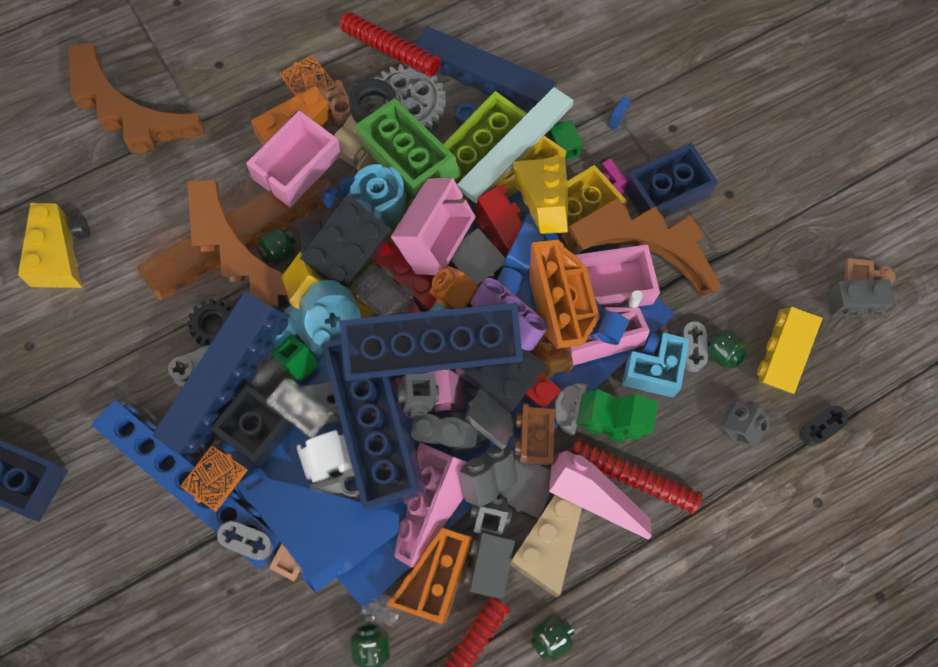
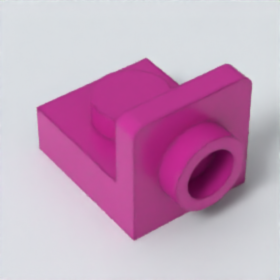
M608 159L602 163L600 171L623 196L628 180L614 162Z

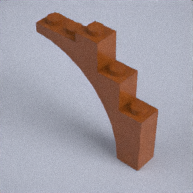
M93 43L68 46L70 96L79 109H92L96 107L97 119L105 131L123 129L124 141L131 153H146L147 151L156 150V141H170L177 138H194L205 135L204 125L198 113L174 114L159 112L140 106L124 97L106 79L101 56Z
M215 180L187 181L192 246L199 247L200 252L216 251V246H220L222 277H229V282H244L245 276H249L250 292L267 299L276 306H280L279 295H284V300H289L282 280L284 273L271 268L254 256L240 241L229 224L221 203L218 183Z
M618 197L570 225L568 232L559 233L568 250L573 254L589 247L603 244L648 245L651 252L660 255L676 266L691 282L700 297L714 293L722 288L716 273L707 262L703 250L697 244L704 237L699 225L691 215L667 228L664 217L658 212L656 207H653L631 220L626 206Z

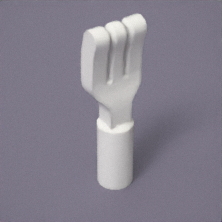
M638 290L634 291L628 304L623 305L622 308H638L643 297L642 293Z

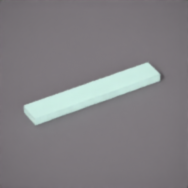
M554 87L457 184L461 193L477 204V198L489 192L513 167V162L519 161L573 106L574 100Z

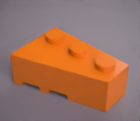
M316 86L251 120L255 134L263 146L298 111H301L322 128L327 125L331 120L329 105Z
M442 528L387 605L440 624L447 623L472 538Z

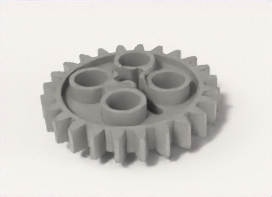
M399 64V70L395 71L391 66L389 74L384 71L381 72L382 79L374 78L390 84L396 93V100L410 113H417V115L413 116L424 127L432 130V122L439 124V116L444 115L446 100L443 84L437 83V76L430 78L409 66L408 69H404L402 64ZM368 96V110L376 111L388 103L383 97Z

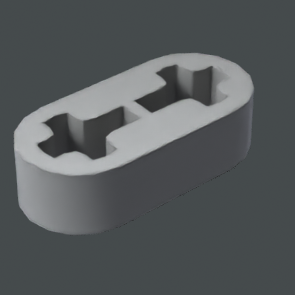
M694 321L688 323L681 332V337L690 339L685 369L690 372L700 371L708 360L706 328L700 322ZM691 330H694L695 334L699 335L695 343H693V336L688 334ZM693 350H695V357L700 359L697 364H694L693 360L689 359L693 354Z
M232 521L226 522L218 530L217 537L219 543L229 550L255 560H263L272 552V540L260 531ZM236 528L235 533L243 537L242 542L232 539L228 543L229 538L225 536L226 532H232ZM262 538V543L266 548L264 551L259 550L257 554H254L255 549L247 545L249 540L259 542Z

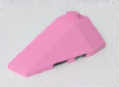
M423 443L419 444L416 455L427 494L404 501V504L408 505L406 517L400 522L394 554L395 558L415 568L424 552L464 498L460 470L468 463L465 460Z
M568 451L554 455L553 465H551L549 492L648 540L652 536L650 517L596 466L583 456L575 455Z

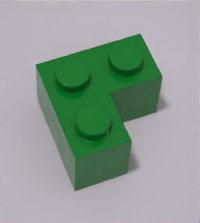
M595 389L582 393L576 424L585 427L589 433L608 435V439L614 442H625V439H641V436L653 434L658 402L636 393L619 398Z

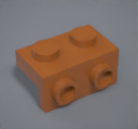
M523 403L521 411L516 412V428H521L520 438H515V455H520L519 463L553 465L555 409L529 407V404Z

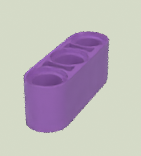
M485 278L471 299L472 307L517 303L522 349L533 350L548 329L546 321L500 282L492 278Z

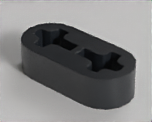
M840 406L828 407L801 427L800 438L809 446H817L847 425V412ZM833 415H837L839 419L828 425L826 421ZM820 427L822 431L812 438L809 433Z

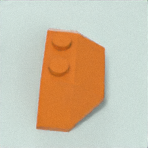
M559 240L533 242L531 244L529 282L537 314L548 325L544 335L556 349L584 345L600 318L587 267L572 252L564 248V245Z

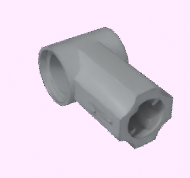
M353 470L345 472L342 476L309 485L310 489L347 499H360L358 490L355 492L347 490L348 483L355 479Z

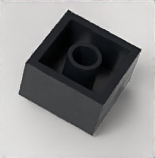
M246 385L210 429L217 437L261 468L295 424L291 416L253 388Z

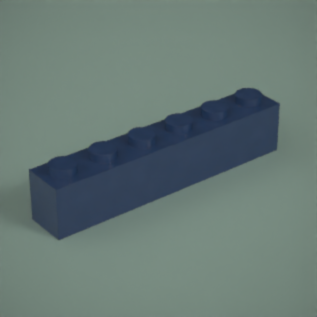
M426 26L415 44L416 47L418 46L422 50L424 49L428 53L440 58L438 72L441 75L456 79L463 85L479 89L486 95H492L496 91L515 106L524 109L528 113L556 85L554 80L429 26Z

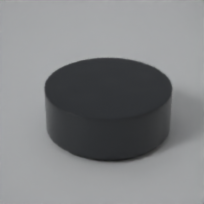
M76 213L70 215L68 222L73 235L79 240L90 237V228L83 214Z

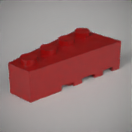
M503 183L477 198L474 224L476 229L479 228L506 258L523 223L519 214L521 210L516 202L510 204L505 196L508 193V189Z

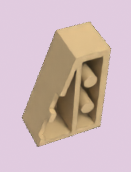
M556 494L510 563V566L554 597H558L561 593L582 507Z

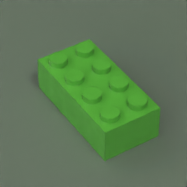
M395 98L354 125L361 146L382 167L389 169L392 167L399 172L403 179L405 191L413 200L427 179L453 178L455 180L460 176L455 156Z

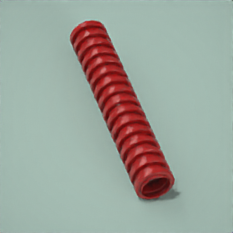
M351 11L346 12L340 20L341 31L352 35V37L363 41L428 77H433L440 68L439 57L428 53L424 49L422 50L418 46L416 47V45L405 41L401 37L399 38L395 34L393 35V33L376 26V24L365 20Z
M580 438L575 440L570 452L586 458L604 475L608 474L610 479L615 477L619 483L624 481L626 486L631 484L635 490L640 488L642 493L647 491L649 496L656 495V499H665L664 502L667 504L672 502V506H681V510L685 511L687 509L692 515L698 510L703 497L701 491L694 492L692 487L687 489L685 484L678 485L676 480L671 482L669 477L665 476V478H662L660 473L655 475L653 470L649 469V471H646L644 466L639 468L637 463L633 462V464H630L628 459L623 461L621 456L614 457L612 452L607 454L605 449L598 450L596 445L591 447L589 442L582 443Z
M489 596L487 599L489 601L488 604L482 606L484 609L482 613H477L478 619H473V626L466 629L467 635H462V642L456 644V651L452 650L450 653L452 655L451 658L445 660L447 663L445 667H473L472 662L479 659L477 657L479 652H484L483 646H488L489 637H494L493 631L500 628L498 624L504 622V615L510 613L509 608L495 597Z

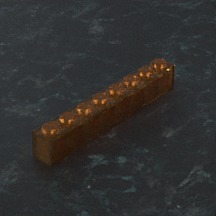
M323 173L291 208L274 196L272 190L226 214L240 241L249 248L254 244L257 245L258 237L277 226L284 230L289 223L298 218L306 217L311 210L318 206H324L325 204L322 202L321 197L323 191L333 188V186ZM190 235L137 266V269L157 299L161 300L171 297L186 284L189 285L196 282L200 276L208 271L218 269L221 266L220 246H216V251L200 252L199 247L192 246Z

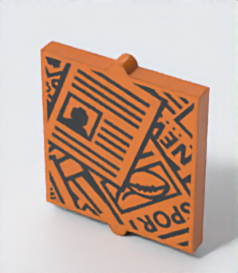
M313 55L298 63L294 62L292 67L279 73L282 80L295 96L314 86L323 89L335 84Z
M211 446L180 487L195 496L194 500L200 503L202 501L211 509L217 511L247 472V469L235 462L230 454L225 455Z

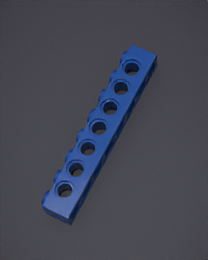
M114 400L91 426L217 534L219 528L226 523V514L229 511L236 510L237 518L234 522L250 528H257L258 531L270 537L273 549L267 558L255 560L243 555L257 568L263 570L278 552L282 543L268 525L265 527L258 521L261 517L260 514L249 505L245 509L237 503L240 497L233 491H231L217 511H214L209 506H205L202 501L200 503L194 500L195 496L180 486L198 462L189 454H185L182 457L152 436L157 428L147 419L143 423L137 419L136 416L139 412L127 402L122 406ZM134 425V431L130 435L124 436L126 428ZM150 442H154L153 450L149 453H144L145 446ZM175 459L173 468L164 471L166 461ZM236 528L232 532H226L225 536L229 538L228 543L232 539L242 542L243 537L235 533ZM262 538L259 542L252 541L247 543V545L255 549L254 554H257L259 550L264 551L266 548L262 543Z

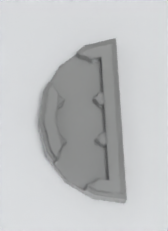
M575 383L572 386L566 387L558 394L554 402L556 423L565 433L574 436L576 431L582 393L586 392L588 384Z

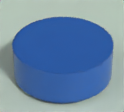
M472 103L458 105L455 110L456 123L462 126L478 108Z
M651 332L641 353L653 356L660 342V335Z

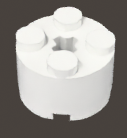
M337 430L305 441L306 448L300 444L296 447L307 480L312 479L313 483L332 479L331 473L337 471L344 474L347 471L353 470L344 434L338 436Z

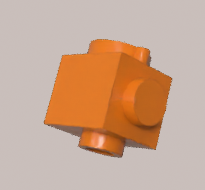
M447 266L434 276L429 293L437 298L434 302L435 304L439 303L448 310L465 308L470 303L471 297L479 286L462 271Z

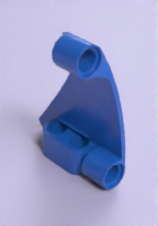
M529 213L503 262L504 266L497 281L537 313L529 282L531 244L533 242L559 240L556 233L540 234ZM595 299L600 318L588 337L611 345H619L629 320L619 313L608 311V309L603 310Z
M257 465L248 469L234 487L243 501L249 502L271 528L300 567L303 579L315 593L340 574L346 573L399 532V513L382 508L375 511L364 510L361 502L269 479Z

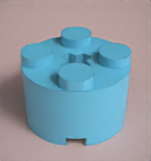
M373 164L361 169L355 175V180L350 188L351 194H359L393 223L405 215L407 212L406 191L403 179L395 168L390 167L389 169L382 167L381 164Z
M324 280L313 284L308 288L309 291L305 296H302L299 303V310L305 329L318 345L340 338L339 320L361 318L360 310L351 291L334 280Z

